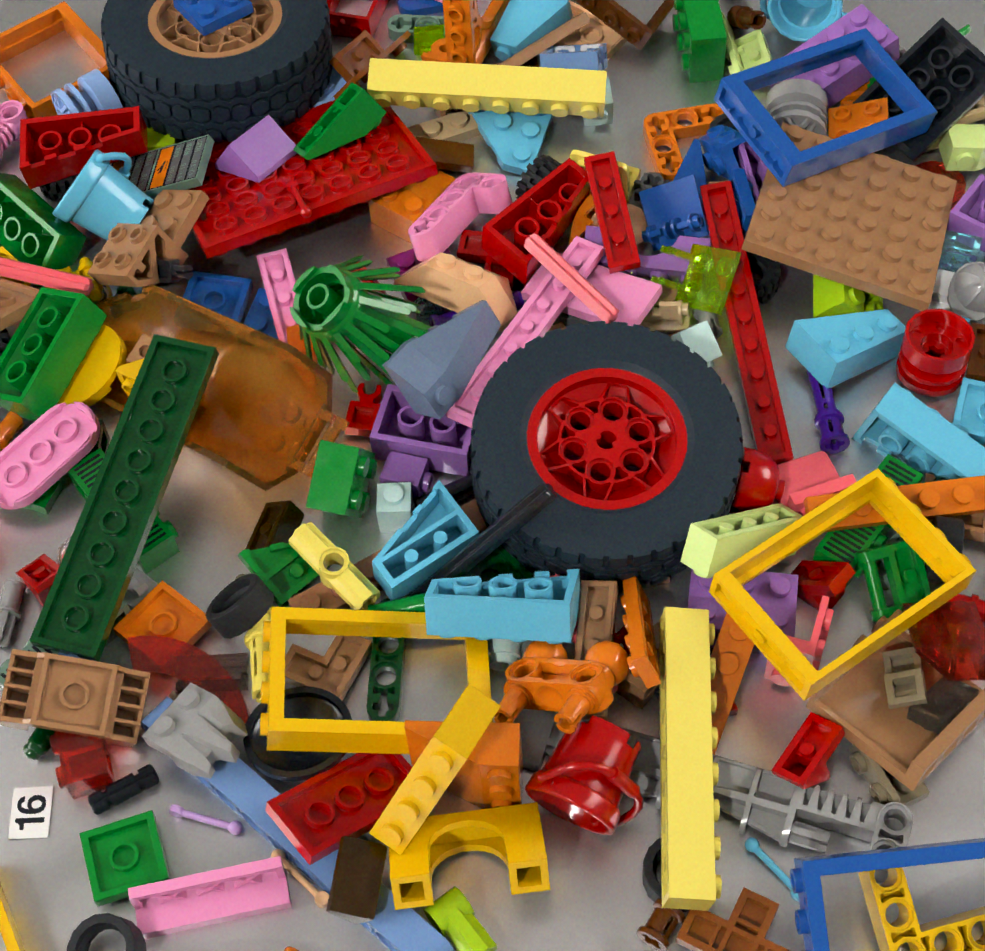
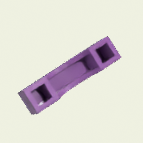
M586 225L584 239L603 246L599 227ZM679 235L672 247L665 252L652 256L639 254L641 267L621 272L636 277L649 278V280L676 281L687 287L696 281H699V284H701V281L706 282L711 239ZM604 251V256L597 265L608 268Z

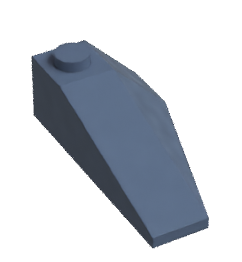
M481 300L453 315L452 319L446 323L429 328L428 332L418 338L412 337L405 341L390 356L389 360L383 364V367L416 414L441 419L462 396L501 324L487 301Z

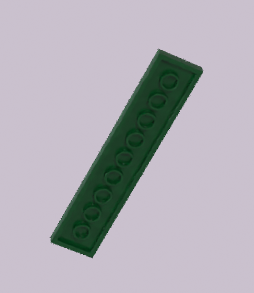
M154 334L29 640L34 646L64 654H74L79 658L100 661L219 353L216 347Z

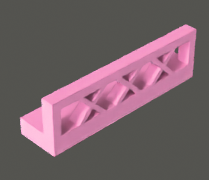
M281 856L128 888L129 900L136 911L137 927L141 930L144 939L292 908L287 871Z

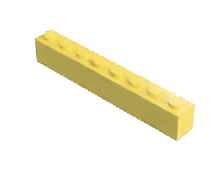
M370 58L367 92L381 107H389L390 105L404 106L408 109L429 107L440 111L463 109L466 112L483 110L493 111L497 114L520 112L529 116L536 114H552L555 117L574 115L593 119L604 117L607 71Z
M665 606L659 620L662 908L708 911L716 899H720L722 891L721 875L715 874V860H719L721 852L720 837L714 835V822H718L720 814L719 800L714 799L713 786L717 785L719 777L718 763L713 762L712 749H716L718 742L717 727H712L711 715L715 714L717 707L716 692L711 691V679H714L716 672L715 657H710V645H713L715 639L714 623H709V610Z

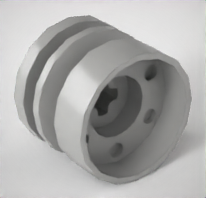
M789 79L774 85L767 93L765 109L780 127L782 122L827 136L828 99L826 92L820 85L805 79Z

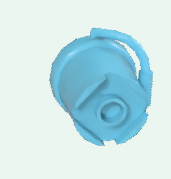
M760 0V10L765 13L764 16L771 21L778 32L793 41L806 42L847 14L843 12V0H768V5L767 0Z
M96 149L52 214L64 222L72 221L107 241L109 232L117 223L139 224L149 208L143 205V202L151 205L154 199L128 180L130 176L129 171L132 167L130 156L124 152L103 153ZM110 160H123L124 166L116 170L110 164Z

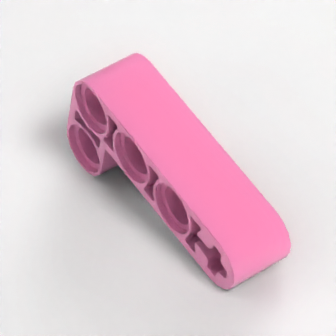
M473 172L457 177L409 227L408 233L416 259L423 262L440 252L443 253L479 213L499 214L513 203L506 176L496 173Z

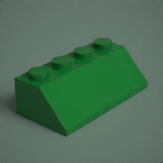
M0 173V247L3 246L20 262L50 269H63L75 264L87 237L70 222H64L52 214L54 208L36 192L29 189L16 175ZM33 284L36 287H42V285Z
M44 287L40 288L0 357V407L15 412L24 419L36 421L47 410L57 405L107 317L85 294Z

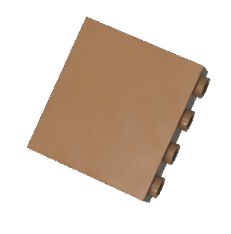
M898 609L889 618L882 616L872 628L871 634L902 614L903 611ZM904 631L812 695L806 704V708L825 719L843 726L844 738L873 759L907 788L914 791L985 719V688L983 690ZM861 635L852 647L863 641L867 636ZM919 646L925 677L927 703L889 709L882 652Z

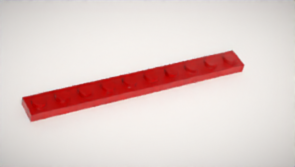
M731 181L700 186V196L711 239L756 450L769 455L779 465L793 460L794 456L747 251L741 249L744 237Z

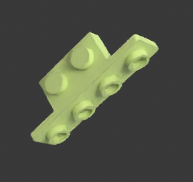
M721 12L727 35L725 56L732 63V65L728 66L730 74L772 61L765 35L761 29H756L736 39L732 26L724 13Z

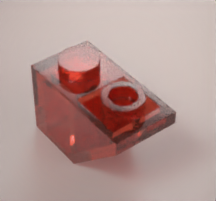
M55 731V734L50 735V744L54 756H59L61 766L55 769L61 789L67 788L73 800L90 795L98 790H107L105 786L115 782L110 754L101 739Z

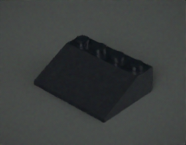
M943 17L896 61L897 65L938 111L926 133L893 145L913 162L985 96V55ZM877 80L853 102L855 104L887 97L889 118L904 113Z

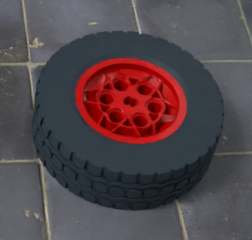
M605 321L588 322V325L577 323L568 325L563 330L557 328L545 333L544 337L538 336L527 342L524 349L522 347L517 349L508 357L507 362L504 361L494 372L493 378L491 377L485 386L474 413L471 429L472 483L476 502L486 526L489 527L540 483H549L557 494L556 499L503 542L502 547L518 559L531 573L535 571H549L550 576L555 575V573L560 574V576H567V569H580V588L582 580L617 581L619 586L618 593H622V580L636 576L644 589L647 584L650 583L651 586L664 582L668 579V575L674 577L688 567L680 561L691 523L728 515L732 506L743 459L741 422L735 403L732 402V396L725 383L721 384L720 376L711 366L707 367V361L696 352H690V347L677 339L673 341L671 336L657 330L652 332L648 327L633 324V327L627 326L628 323L611 321V324H605ZM614 416L617 417L618 420L611 421L606 419L605 417ZM581 425L586 427V429L576 430L573 427ZM641 436L645 440L636 441L632 437ZM569 455H576L580 457V459L569 460L566 457ZM636 466L640 470L629 471L625 467ZM597 475L600 477L607 478V480L597 481L594 480L592 477Z

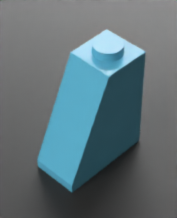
M510 0L490 39L495 56L505 61L573 17L569 0Z

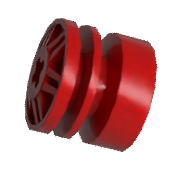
M927 309L916 313L907 322L895 367L899 380L913 392L928 397L945 396L955 392L961 385L975 341L973 328L963 317L951 311Z

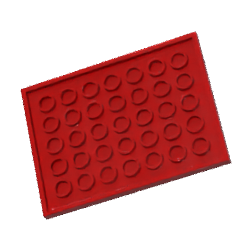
M336 100L310 108L302 117H296L294 122L285 127L280 126V128L297 145ZM390 106L382 107L387 113L381 118L379 126L367 135L308 161L296 153L260 183L217 170L215 167L216 161L233 141L223 140V142H214L202 186L187 189L202 190L210 198L191 230L207 259L214 256H222L238 247L252 245L257 240L271 235L282 234L287 229L301 224H309L317 218L339 213L347 207L369 202L372 198L385 193L396 192L400 188L413 183L423 182L429 177L438 174L436 163ZM289 181L298 182V191L306 206L312 209L311 217L303 218L300 215L301 208L293 193L287 191L286 183Z

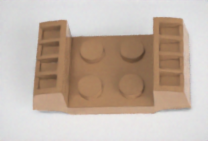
M12 649L0 701V724L5 727L26 731L29 730L30 726L105 739V744L132 747L137 744L151 673L125 668L120 665L53 653Z

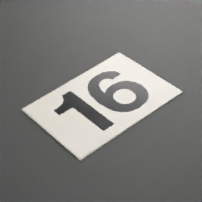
M54 786L14 788L8 840L48 838Z

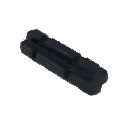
M148 764L138 769V774L133 775V773H130L105 786L107 790L104 792L98 790L90 794L87 798L93 812L99 815L109 810V805L114 803L116 806L141 793V788L146 787L149 789L158 784L159 777L154 767Z

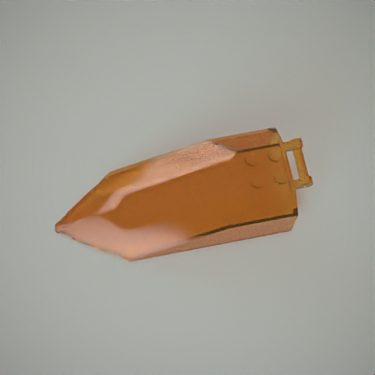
M153 284L142 287V293L134 296L126 292L94 303L107 315L102 325L112 328L123 339L127 350V357L143 333L152 338L154 334L216 347L219 355L204 391L205 398L197 409L183 447L264 491L271 489L298 472L312 479L319 444L308 463L304 462L326 424L328 423L329 426L321 440L334 443L340 432H345L349 425L348 421L332 413L333 375L292 345ZM116 376L109 386L112 390L100 402L122 413L128 396L122 389L118 376Z

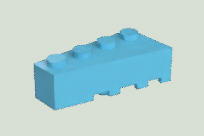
M896 383L891 386L851 438L860 444L866 440L878 447L877 453L884 457L892 454L905 461L908 466L918 472L934 475L936 481L985 475V447L972 439L966 431L957 428L943 418L937 410L928 407L914 397L909 390L902 388Z
M567 569V576L550 577L549 571L534 572L535 578L515 579L512 573L498 574V576L487 582H482L479 576L432 579L424 596L427 635H437L442 638L474 637L477 640H489L492 638L510 639L513 642L529 640L546 641L549 644L571 643L579 613L580 569Z

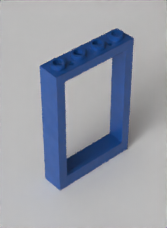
M867 28L723 77L714 97V101L782 187L926 133L938 112ZM855 55L904 112L799 151L752 91Z
M985 838L794 858L795 868L790 869V882L793 893H798L800 909L795 910V923L798 934H803L805 951H830L820 876L985 858Z

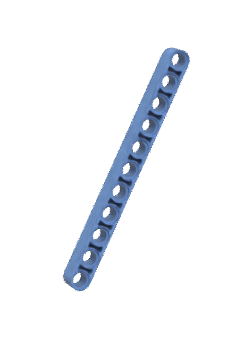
M166 697L141 720V726L145 731L173 702L171 698ZM239 757L236 763L223 760L215 761L213 764L215 772L212 778L195 776L276 849L283 850L286 858L317 886L330 894L338 850L309 865L265 811L267 801L280 795L277 790ZM381 882L375 917L372 921L360 923L390 951H455L448 940L412 908L395 910L392 891Z

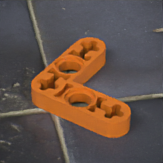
M705 104L657 112L645 117L643 136L656 173H660L664 180L673 181L683 162L676 139L707 134L706 131L709 129L710 123L717 116L724 114L718 104ZM680 120H689L692 122V124L689 126H681L677 122ZM655 127L661 130L660 135H657ZM658 146H668L671 150L659 152L656 148ZM667 163H670V168L672 172H670L669 169H666Z

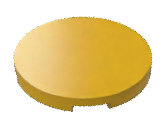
M106 325L101 326L99 333L95 336L87 350L85 358L78 366L70 380L69 386L65 389L57 404L65 402L68 405L75 404L74 402H81L90 407L103 399L112 390L109 386L117 376L116 370L120 365L126 364L127 359L125 343L112 328Z

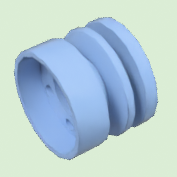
M97 69L77 79L80 92L71 83L63 86L64 91L58 88L51 92V99L57 115L123 108L112 85Z

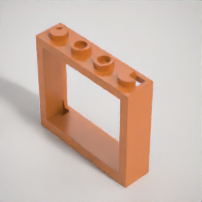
M65 1L0 33V89H5L9 101L15 100L22 103L28 118L57 115L51 95L34 103L1 64L64 30L100 67L98 70L111 84L103 42ZM75 81L72 85L80 92L78 83Z

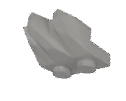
M190 683L142 735V738L152 748L171 757L177 767L194 776L212 778L215 772L213 767L215 761L237 762L240 751L232 742L235 739L244 738L248 733L244 721L216 695Z

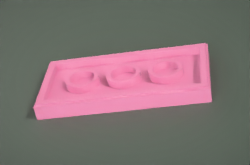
M543 265L540 266L521 291L523 300L527 301L548 274L549 270ZM596 265L586 279L619 309L615 322L628 323L627 326L632 327L633 324L640 325L663 293L661 284L623 272L610 274L609 268ZM575 295L562 311V313L589 322L602 321Z

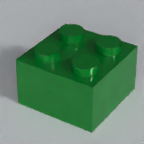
M320 440L306 507L362 518V513L367 512L371 496L367 492L369 480L374 479L378 463L374 459L375 453L359 447Z

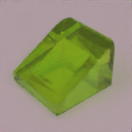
M415 24L414 55H422L423 52L431 51V45L436 40L444 38V24Z

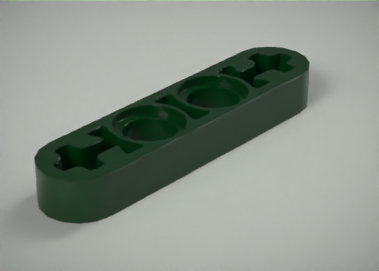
M385 598V599H383L382 601H380L379 603L386 602V601H391V600H390L389 598ZM373 637L366 705L370 721L399 720L406 638ZM391 639L398 642V648L392 653H384L379 649L380 644L385 640ZM383 671H391L396 675L395 681L389 685H381L376 679ZM381 695L387 696L389 709L386 711L385 716L382 717L378 714L382 703Z

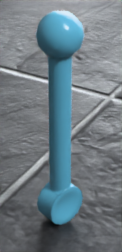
M748 838L745 841L746 850L754 852L791 890L790 895L792 899L799 901L798 893H793L790 878L760 848L759 841L756 838Z

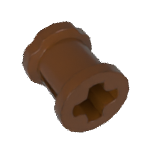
M658 898L653 903L654 911L645 926H640L636 934L653 949L667 951L670 946L668 940L676 926L683 924L685 914L680 909L662 908V899Z

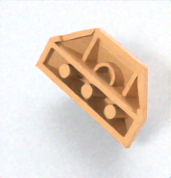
M440 252L410 268L394 280V285L424 288L425 293H410L456 313L481 300H485L501 324L498 330L500 332L507 328L518 313L508 278L451 254Z

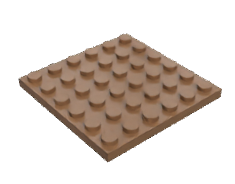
M784 122L781 125L782 130L799 151L832 140L829 136L820 135L796 125ZM876 153L868 154L785 187H782L767 168L741 249L924 311L931 304L957 181L945 175L936 174L915 165H909Z

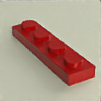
M614 151L584 157V165L609 273L641 267Z

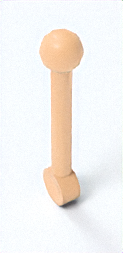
M273 850L271 858L281 856L285 869L315 897V904L319 908L327 907L329 894L326 891H319L285 858L286 855L283 850Z

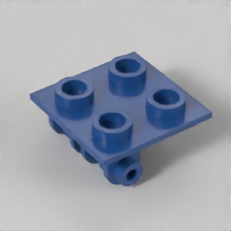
M695 175L639 192L647 223L646 230L642 231V239L645 243L649 242L652 244L653 251L671 247L679 235L698 238L709 235Z

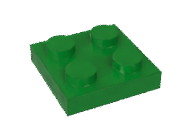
M153 810L79 833L93 899L97 907L129 897L128 888L171 879Z

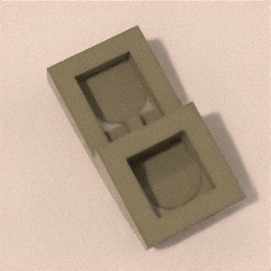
M919 646L882 652L889 709L927 703L925 677Z

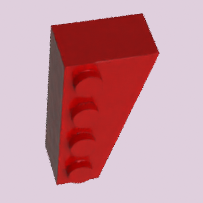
M139 106L20 119L19 169L29 189L79 174L96 149L103 153L124 152L130 157L148 152L147 126ZM110 160V164L120 160Z
M567 159L483 226L481 249L526 286L541 263L524 248L525 239L536 233L552 248L573 221L582 202L589 195L590 186L586 171L572 159Z

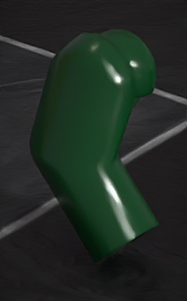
M34 727V732L23 748L25 756L30 760H38L41 756L46 755L57 739V731Z

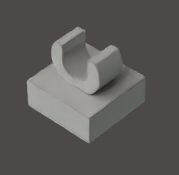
M136 568L123 600L132 610L158 584Z

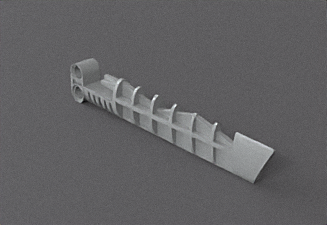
M523 709L514 720V723H520L523 768L539 771L545 756L552 754L564 732L557 728V722H554V716L558 712ZM581 720L580 722L588 724L589 720ZM622 728L631 734L627 742L628 745L633 748L637 741H639L642 746L630 779L640 787L642 796L656 797L655 808L661 809L660 738ZM712 754L713 762L718 763L719 767L718 783L716 786H713L714 799L719 800L721 811L741 821L738 832L744 835L747 825L778 841L780 846L787 847L788 843L824 854L826 853L831 834L827 830L871 842L869 850L908 845L913 825V815L910 809L902 803L891 802L884 805L872 801L870 805L863 803V798L858 797L856 801L849 799L847 793H844L842 797L834 794L835 790L830 789L829 792L820 790V785H816L815 788L802 789L774 775L772 771ZM889 818H896L903 824L904 828L899 831L891 830L885 825L884 821ZM875 870V880L885 882L888 870Z

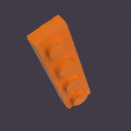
M634 576L622 580L624 595L620 596L622 606L626 612L625 615H622V619L628 632L624 639L631 653L627 657V663L635 678L640 676L647 689L661 684L650 600L637 577Z
M728 613L725 615L711 657L716 659V672L714 679H711V691L716 692L717 707L715 714L711 715L712 727H717L718 730L717 747L754 647V643ZM717 747L712 749V754L715 755Z

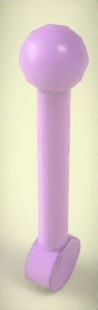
M171 805L169 814L174 817H185L228 829L233 835H238L243 830V825L238 820L227 822L185 810L178 805Z

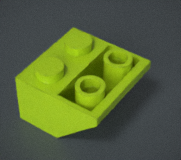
M813 274L814 318L884 309L882 297Z

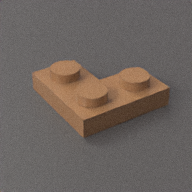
M336 636L324 656L292 644L285 656V682L296 687L321 688L333 693L343 701L372 650V641L361 636Z

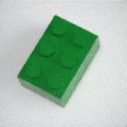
M674 0V8L677 10V14L672 15L673 31H678L679 33L676 36L678 52H683L681 54L682 72H687L689 83L721 80L724 75L727 35L719 0Z

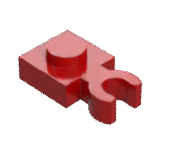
M360 383L357 388L359 401L350 400L344 423V432L347 435L370 437L381 405L379 403L383 398L382 387L377 385L376 391L373 394H366L365 383Z

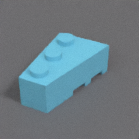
M888 309L795 320L785 348L822 386L824 385L828 389L897 357L901 349L906 326Z
M440 480L433 486L432 492L423 503L414 509L413 515L405 525L396 531L372 561L373 577L390 600L400 599L416 589L479 536L477 528Z

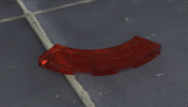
M128 637L132 669L169 675L182 680L188 685L193 683L216 695L246 724L250 712L238 684L228 671L209 654L196 646L170 637Z

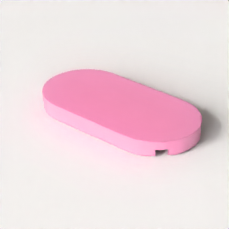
M64 402L51 407L0 452L1 508L14 510L30 505L93 449L99 438L100 423L97 416L87 405L81 402L67 405Z

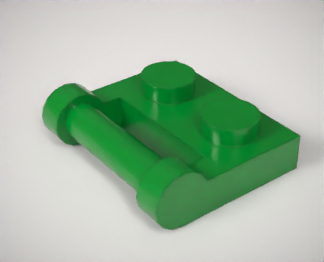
M904 540L855 553L858 564H862L873 610H870L872 622H877L882 616L889 618L898 609L904 612L931 594L923 559ZM882 558L894 604L890 606L886 604L876 560Z

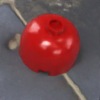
M743 447L741 471L735 497L729 511L730 514L772 505L774 499L781 500L785 481L779 480V468L776 462L766 453Z

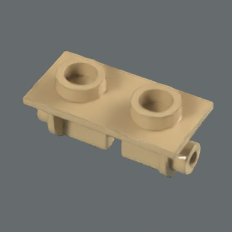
M682 300L659 302V307H652L640 326L648 327L652 332H655V330L659 332L682 331L690 327L691 306H689V303H683Z

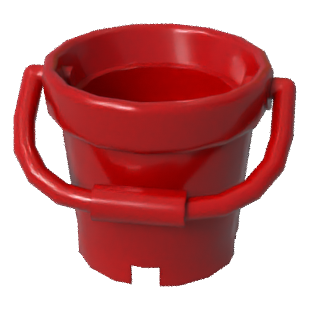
M592 715L588 724L580 722L575 732L563 734L542 770L534 772L525 786L526 793L547 811L567 822L597 834L612 835L618 826L636 818L643 809V796L640 793V787L630 779L634 764L642 749L641 743L637 741L632 748L627 744L631 734L609 721ZM623 794H625L629 798L634 799V805L629 811L620 815L618 808Z

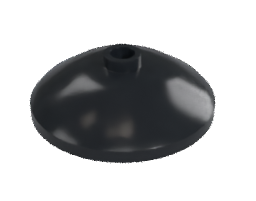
M293 687L284 690V718L352 720L351 714L344 702L327 690L316 687ZM260 703L250 714L245 724L248 735L243 738V744L249 761L259 772L276 780L288 782L308 780L319 773L332 769L346 754L341 752L266 751L267 736H260L261 713H267L268 704Z

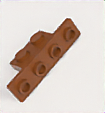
M364 30L329 61L347 82L333 97L337 99L351 82L360 87V81L366 84L368 82L370 58L392 59L390 57L391 54L396 58L408 46L405 41L412 34L407 30L384 50L367 30Z

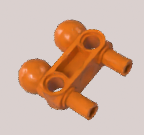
M608 640L597 642L589 648L584 660H570L567 656V650L562 644L533 641L526 647L522 659L513 662L505 671L507 678L504 684L505 695L499 703L501 707L494 716V721L496 723H514V720L523 709L558 712L554 716L557 728L564 733L571 734L575 732L578 724L586 714L601 712L612 704L614 700L613 687L620 684L628 675L630 668L627 663V657L629 654L620 644Z

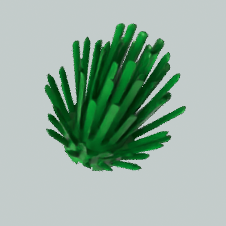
M364 255L356 256L340 264H328V266L321 268L313 266L306 270L294 284L292 291L296 294L293 307H290L291 315L299 325L300 340L304 338L309 366L312 367L313 364L312 342L319 365L324 367L325 370L328 367L332 375L335 374L336 368L340 378L347 382L350 389L355 393H358L357 387L331 343H335L364 380H371V370L386 385H393L391 380L366 359L356 347L390 377L383 364L389 360L390 356L405 341L412 337L422 336L432 327L405 316L410 315V313L421 314L417 309L420 306L419 304L375 291L425 293V289L417 286L362 282L367 280L397 279L400 277L399 274H396V272L400 271L397 267L354 271L367 267L373 262L371 260L359 262Z

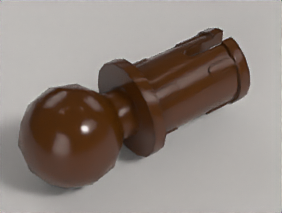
M736 5L731 7L726 16L730 25L734 28L761 29L766 23V16H762L765 14L764 12L753 10L748 6Z

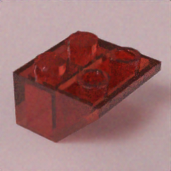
M962 600L946 602L908 629L915 652L949 681L985 680V628L975 602ZM902 603V611H906L916 603Z

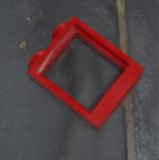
M326 0L329 8L331 35L356 38L364 30H367L374 37L389 0H371L373 2L366 17L335 12L340 0Z

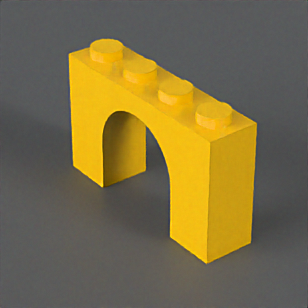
M468 684L369 834L401 855L464 765L501 705Z
M537 802L428 816L401 855L389 847L390 881L395 910L434 905L432 875L435 868L446 858L466 851H483L501 858L508 868L512 895L550 890L547 855Z

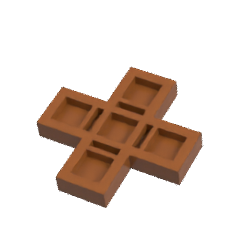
M743 887L729 920H725L709 911L689 910L676 937L677 944L692 951H790L765 939L780 904Z

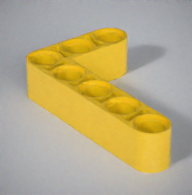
M902 867L887 869V879L880 885L877 884L874 878L875 870L859 872L860 883L880 951H897L898 947L905 942L908 943L910 951H936L934 940L941 932H944L947 937L946 946L941 951H985V906L919 925ZM896 903L899 908L898 918L894 922L888 923L885 915L886 909L889 905ZM980 921L983 925V934L980 939L974 941L971 933L972 927Z

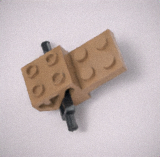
M162 190L156 196L154 205L148 215L140 224L117 223L109 232L108 240L102 250L94 257L93 265L87 274L100 285L139 288L154 286L160 282L181 281V278L190 279L194 272L186 271L193 270L190 265H183L188 254L181 249V246L210 198L202 190Z

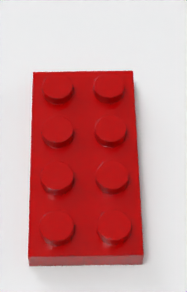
M357 753L338 763L332 769L319 773L267 801L265 811L306 862L311 865L338 850L342 836L359 838L371 831L409 774L412 766L401 754Z

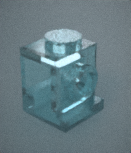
M946 230L938 269L956 272L957 269L966 263L983 262L985 251H980L982 237Z

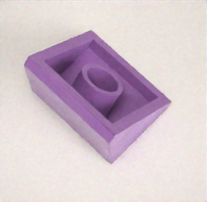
M267 115L230 143L216 161L215 167L217 170L260 183L296 154L294 151L296 145L278 124Z

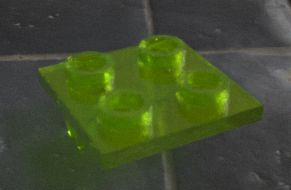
M693 244L690 253L662 245L660 252L689 262L683 284L653 275L650 281L677 291L675 301L682 300L683 303H689V308L722 315L741 253Z

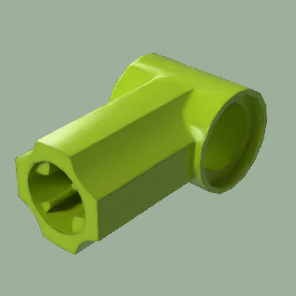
M456 886L435 900L434 905L424 908V913L431 925L440 934L447 937L456 951L497 950L496 943L475 918L472 906Z

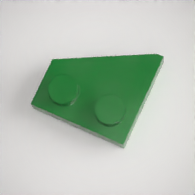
M289 543L271 544L269 547L255 550L246 549L238 554V558L251 573H255L274 594L273 600L279 607L320 576Z

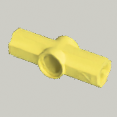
M312 522L303 523L294 531L293 535L289 538V545L320 575L323 585L333 589L353 610H368L369 604L376 603L381 596L380 591L349 561V556L345 550L336 547ZM333 564L342 566L338 571L332 572L327 570L328 566Z

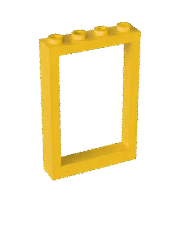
M877 468L715 573L709 593L805 701L965 590L977 570L964 554L959 553L952 546L945 534L926 519L920 508L915 503L910 502L899 491L896 483ZM869 503L945 584L817 671L743 586Z
M272 607L270 621H263L262 642L269 643V651H262V673H268V682L262 681L261 704H268L267 713H261L260 736H267L266 751L410 754L404 728L405 722L284 718L286 634L465 640L467 685L470 684L491 699L487 640H477L474 637L442 638L437 635H427L425 612Z

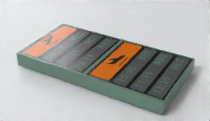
M208 134L131 157L132 167L129 171L130 176L128 180L153 199L162 190H187L202 186L215 141ZM120 160L111 163V165L116 170H119L124 166V161Z

